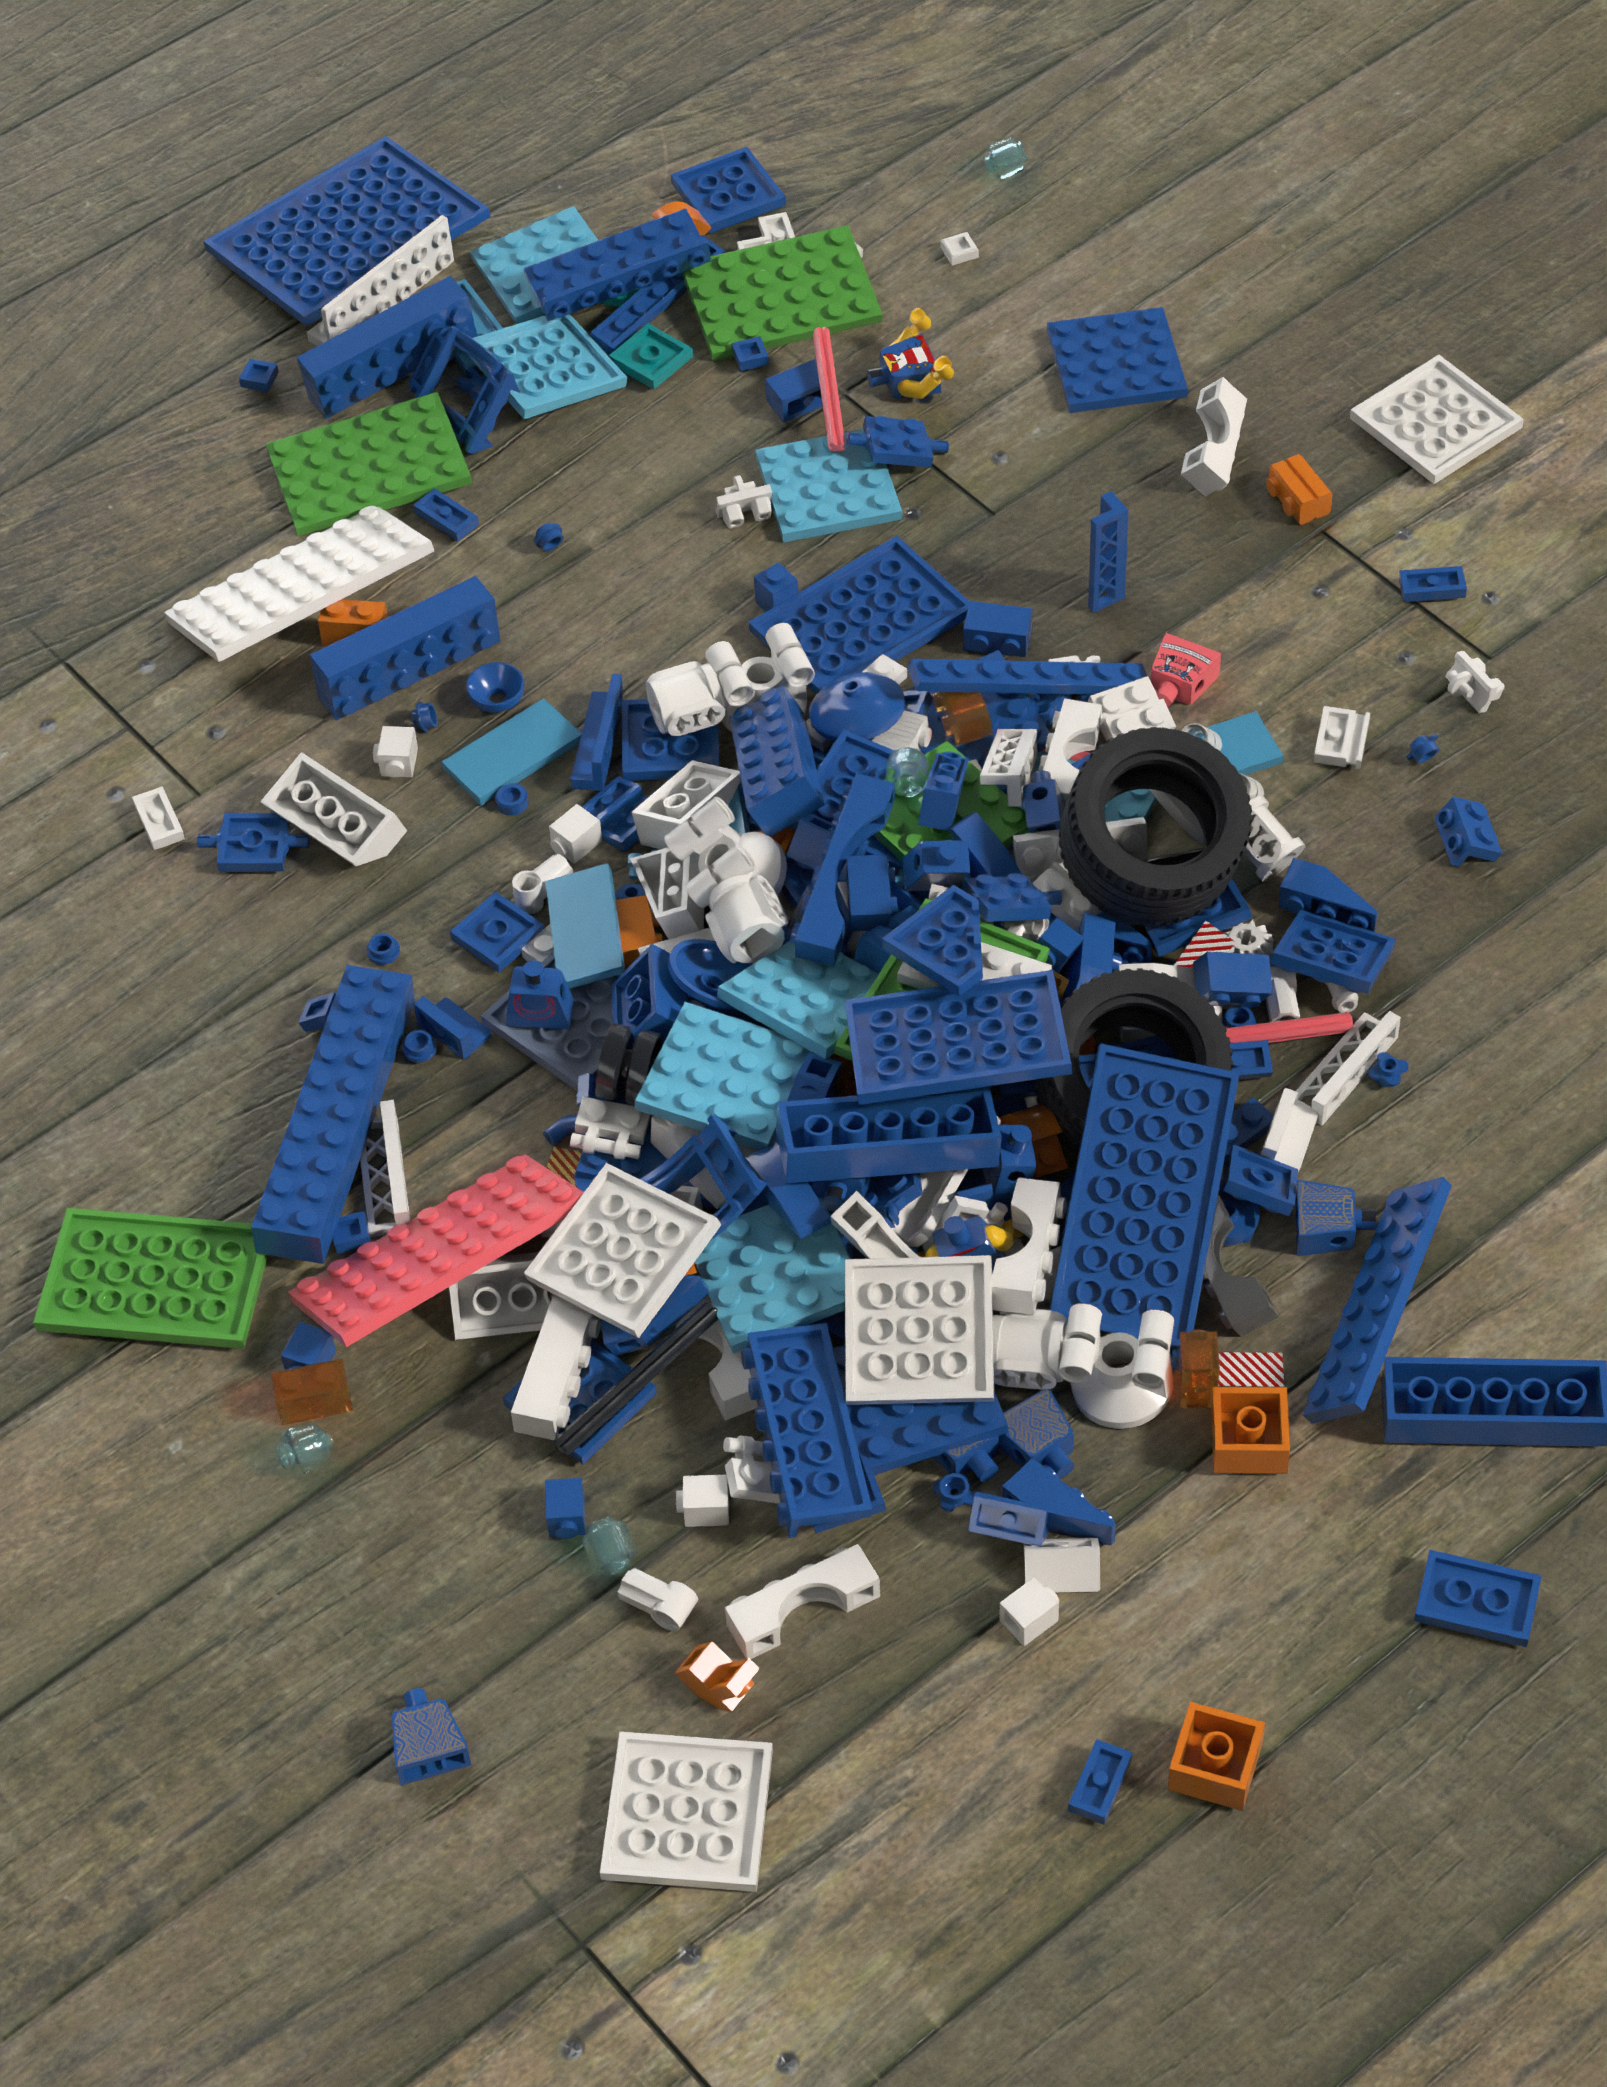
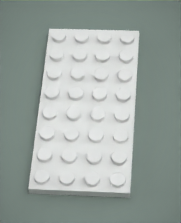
M367 506L361 509L359 514L349 519L339 520L333 524V527L323 532L311 534L307 537L306 541L296 546H288L282 549L280 554L270 559L260 560L252 568L242 573L230 575L227 581L217 586L207 587L199 595L189 600L177 602L173 605V608L165 611L164 614L171 626L220 662L434 552L431 540L379 506Z

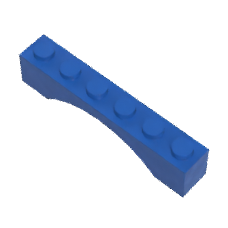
M856 773L852 785H846L842 796V804L845 805L842 812L837 811L833 819L832 831H834L832 840L826 839L823 846L822 858L824 861L822 867L817 866L813 873L811 886L814 889L811 895H805L802 903L801 914L804 916L801 923L796 922L792 930L791 942L795 943V957L835 967L845 939V922L839 911L835 895L838 878L847 861V856H851L857 847L870 836L885 828L895 801V783Z

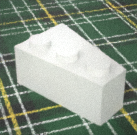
M669 848L630 858L646 892L654 915L668 939L703 930L704 908L699 907L691 899L685 888V884L700 873L698 866L700 856L696 852H693L684 860L678 859Z

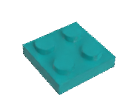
M647 323L612 352L609 358L624 373L648 387L656 389L693 358V349Z

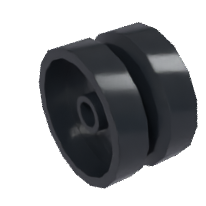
M616 1023L611 1024L599 1060L595 1089L596 1097L615 1101L621 1095L624 1088L626 1103L635 1106V1100L661 1050V1033L642 1030L634 1041V1035L630 1026Z

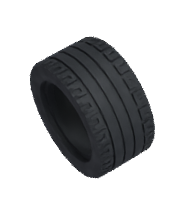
M1151 727L1130 730L1128 733H1121L1115 738H1110L1106 744L1098 746V749L1091 753L1090 758L1086 759L1082 768H1080L1060 820L1058 835L1060 838L1059 847L1062 849L1060 855L1064 860L1063 865L1068 870V876L1073 881V885L1081 891L1082 896L1086 897L1092 905L1097 906L1099 910L1104 911L1109 916L1119 918L1123 922H1130V924L1137 923L1143 926L1171 925L1172 923H1180L1183 919H1191L1193 915H1199L1203 909L1209 908L1212 902H1216L1219 895L1224 892L1250 839L1249 836L1252 829L1250 825L1253 819L1251 816L1252 806L1249 804L1250 795L1247 793L1246 785L1242 782L1241 774L1238 773L1237 768L1229 762V759L1220 750L1214 748L1212 744L1202 738L1193 736L1188 732L1165 727ZM1152 789L1170 794L1187 805L1197 817L1204 834L1205 850L1195 858L1176 865L1163 866L1143 862L1128 854L1116 843L1106 825L1104 806L1114 797L1131 790Z
M1143 968L1121 971L1118 969L1110 974L1103 973L1100 977H1093L1089 983L1081 984L1079 989H1075L1063 1001L1060 1009L1071 1059L1072 1074L1035 1079L1034 1081L1036 1082L1035 1093L1038 1094L1037 1103L1046 1106L1053 1113L1062 1131L1057 1134L1059 1142L1062 1145L1065 1144L1071 1153L1073 1152L1076 1155L1079 1153L1090 1089L1086 1085L1080 1069L1079 1049L1093 1035L1114 1027L1140 1028L1164 1040L1181 1061L1231 1071L1233 1067L1231 1056L1233 1053L1232 1048H1230V1038L1226 1036V1027L1222 1024L1221 1017L1215 1013L1213 1005H1210L1205 997L1198 994L1195 988L1193 989L1186 982L1183 983L1178 978L1171 977L1163 972L1157 973L1154 970H1143Z

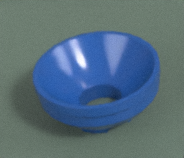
M503 662L487 663L476 668L469 675L466 684L471 702L481 710L499 713L515 706L521 700L525 686L521 672L516 667ZM497 693L506 696L502 702L498 703L488 700L490 696Z

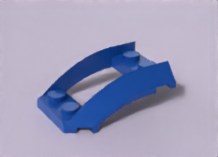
M451 326L448 330L445 328L435 329L409 381L410 392L415 393V398L433 393L434 389L440 384L441 375L447 363L454 356L455 347L460 348L486 369L489 375L467 419L443 401L442 403L457 441L466 446L465 450L473 454L490 448L493 444L487 439V436L493 430L495 420L501 408L507 403L510 391L513 390L520 393L515 378L490 351L456 327Z
M710 1115L707 1119L709 1124L698 1136L693 1134L675 1154L640 1180L671 1194L706 1167L727 1200L713 1215L718 1218L721 1224L718 1231L712 1237L714 1239L740 1216L761 1193L768 1182L758 1179L733 1139L737 1132L718 1117Z

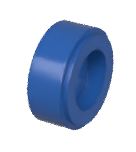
M506 784L500 787L495 795L497 808L505 815H518L528 807L527 791L519 784Z

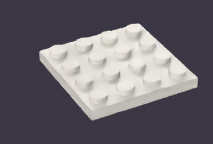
M1440 355L1424 363L1350 411L1351 420L1433 484L1523 428L1524 421L1522 417Z
M606 1163L526 1269L524 1275L528 1281L639 1338L718 1231L721 1224L718 1218Z
M991 1255L845 1259L847 1405L994 1401Z
M620 1732L600 1868L601 1880L757 1892L773 1744L768 1742Z

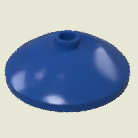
M870 672L852 673L831 681L816 694L810 704L809 717L814 730L826 739L836 741L843 730L866 739H871L886 732L898 722L905 709V698L899 684L889 677Z
M691 939L677 944L672 949L668 958V969L677 986L689 997L703 1005L724 1011H739L717 998L718 986L754 963L730 962L722 954L716 941Z

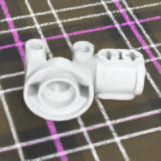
M779 623L767 631L765 638L771 649V658L754 657L741 665L732 645L729 642L721 641L713 644L706 651L705 657L708 661L706 664L702 665L699 662L693 661L652 674L646 682V692L649 706L659 731L662 734L669 732L672 736H681L713 726L722 721L725 727L732 732L729 717L733 715L736 709L743 705H750L760 699L767 690L776 689L783 684L804 712V716H806V685L813 680L815 672L792 627L787 623Z
M1197 723L1188 724L1182 729V731L1196 737L1204 735L1206 742H1209L1214 748L1221 751V738L1213 730ZM1241 774L1242 782L1247 784V793L1250 795L1249 804L1252 806L1251 816L1253 817L1251 828H1254L1251 831L1244 853L1257 867L1256 875L1262 882H1265L1288 867L1293 857L1297 858L1302 853L1305 844L1299 837L1293 839L1267 809L1269 802L1264 798V790L1261 783ZM1149 789L1166 811L1190 836L1200 844L1205 843L1201 825L1187 805L1170 794Z
M715 797L695 812L691 818L685 820L667 834L664 840L670 851L680 860L686 859L693 852L700 855L698 862L700 873L686 883L685 888L691 899L699 907L705 908L709 905L711 911L706 914V921L722 954L732 963L737 961L741 963H755L773 951L778 950L785 939L782 927L788 923V920L777 896L782 889L786 877V857L782 847L768 835L759 832L740 834L730 827L729 824L735 819L734 815L722 799Z
M1088 1304L1073 1305L1070 1308L1068 1320L1061 1313L1050 1310L1035 1309L1034 1315L1000 1311V1315H993L994 1383L1006 1387L1048 1390L1054 1388L1057 1382L1066 1380L1071 1382L1073 1398L1077 1407L1091 1421L1105 1427L1118 1429L1142 1425L1159 1415L1166 1407L1172 1395L1173 1375L1169 1352L1174 1318L1169 1313L1160 1310L1144 1312L1137 1340L1132 1335L1126 1333H1111L1100 1337L1099 1328L1102 1313L1097 1307ZM1122 1363H1127V1364H1129V1365H1127V1366H1125V1367H1123V1368H1112V1367H1111V1366H1113V1365H1115V1364H1122Z

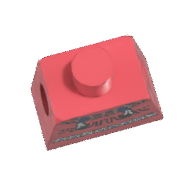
M1166 633L1151 670V683L1159 700L1164 699L1167 707L1171 706L1174 700L1187 705L1193 704L1219 677L1221 653Z

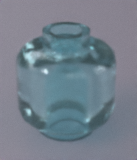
M1011 136L989 144L987 148L989 155L984 157L989 173L995 172L999 179H1005L1022 172L1025 167L1024 163L1028 162L1021 141H1015Z
M911 747L900 748L888 757L885 777L886 781L895 783V794L910 797L920 794L924 790L929 777V763L924 753L918 749Z
M308 1422L284 1431L281 1435L280 1443L276 1446V1452L279 1462L285 1470H291V1472L297 1475H302L327 1465L330 1459V1450L333 1449L334 1445L332 1437L326 1429L322 1430L319 1425Z
M605 1517L586 1528L587 1534L584 1536L582 1544L595 1570L609 1571L610 1575H615L631 1566L629 1560L635 1556L637 1547L627 1525L623 1521L614 1520L613 1517Z

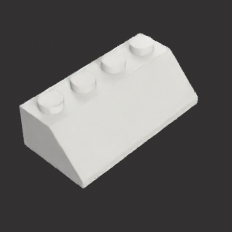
M302 752L260 801L264 806L355 867L387 856L407 832L395 813Z
M539 1252L501 1256L449 1287L455 1340L541 1330L554 1294L528 1281L524 1275V1272Z

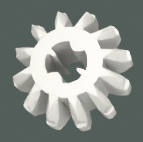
M1252 919L1249 924H1243L1242 922L1224 930L1223 933L1236 942L1228 953L1269 955L1271 962L1273 938L1272 934L1267 933L1265 925L1256 927Z

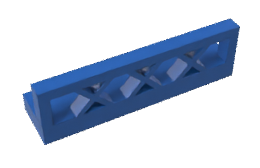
M1112 491L1101 495L1100 515L1091 519L1088 607L1093 613L1125 599L1129 510ZM1103 591H1104V592L1106 593V595H1104V596H1102V597L1099 598V596H1100V595L1103 593Z
M612 674L608 692L592 691L571 776L572 789L604 791L622 713V700H624L622 674Z

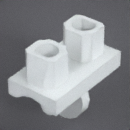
M740 475L734 476V486L724 488L725 495L719 496L716 499L717 508L715 511L717 517H723L729 529L744 524L742 512L752 510L755 521L759 522L771 518L772 490L770 484L755 487L754 481L743 483Z
M1465 651L1456 653L1455 663L1445 676L1450 681L1448 684L1449 693L1454 697L1463 695L1478 713L1486 712L1491 701L1500 698L1504 690V684L1498 678L1490 679L1485 674V664L1479 658L1471 659Z

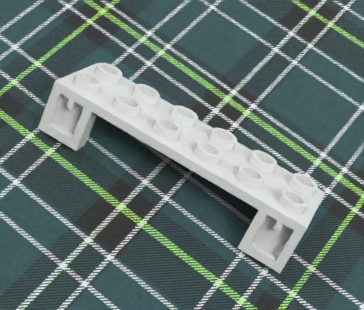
M441 215L321 309L323 320L307 332L308 341L319 346L407 299L443 269L447 268L454 261L448 218Z

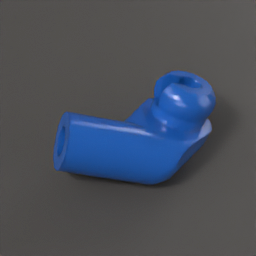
M578 1114L564 1116L543 1132L545 1139L551 1145H555L574 1131Z

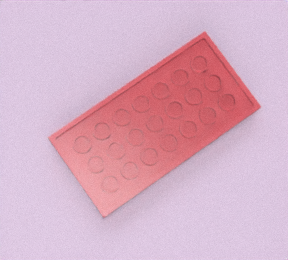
M526 1154L516 1156L507 1161L506 1166L494 1173L482 1175L475 1184L468 1188L451 1193L447 1200L437 1206L423 1209L409 1224H400L392 1227L387 1232V1235L375 1242H367L361 1245L356 1253L345 1259L332 1262L325 1271L314 1277L304 1278L297 1284V1287L288 1291V1294L296 1307L344 1346L348 1347L564 1220L584 1192Z

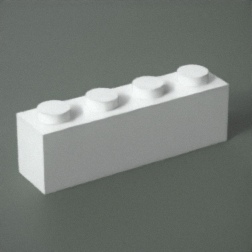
M555 1294L552 1297L511 1410L514 1432L555 1440L561 1427L565 1428L567 1426L570 1416V1407L568 1406L571 1397L576 1398L581 1383L579 1376L581 1368L588 1366L591 1357L590 1343L592 1337L597 1338L601 1329L599 1317Z

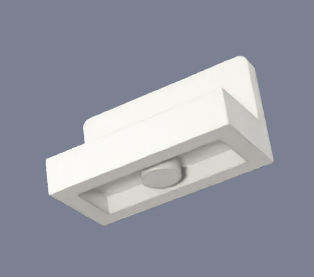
M1284 1088L1260 1155L1297 1168L1299 1172L1318 1118V1113L1294 1104L1298 1092Z
M1098 1538L1045 1539L1041 1547L1023 1543L1025 1583L1035 1577L1043 1587L1047 1585L1054 1592H1098L1100 1590V1546Z

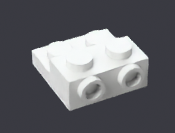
M1148 676L1089 697V703L1102 705L1101 731L1106 742L1110 738L1117 737L1118 734H1125L1130 730H1137L1139 728L1165 727L1173 730L1176 728L1164 699L1159 700Z

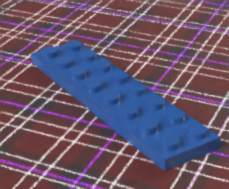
M1444 1177L1398 1188L1391 1191L1388 1196L1386 1207L1380 1221L1376 1225V1232L1370 1247L1364 1255L1365 1259L1360 1272L1354 1280V1287L1348 1302L1342 1310V1317L1336 1332L1331 1338V1345L1325 1360L1320 1365V1372L1315 1385L1308 1395V1402L1303 1416L1311 1424L1365 1411L1452 1187Z

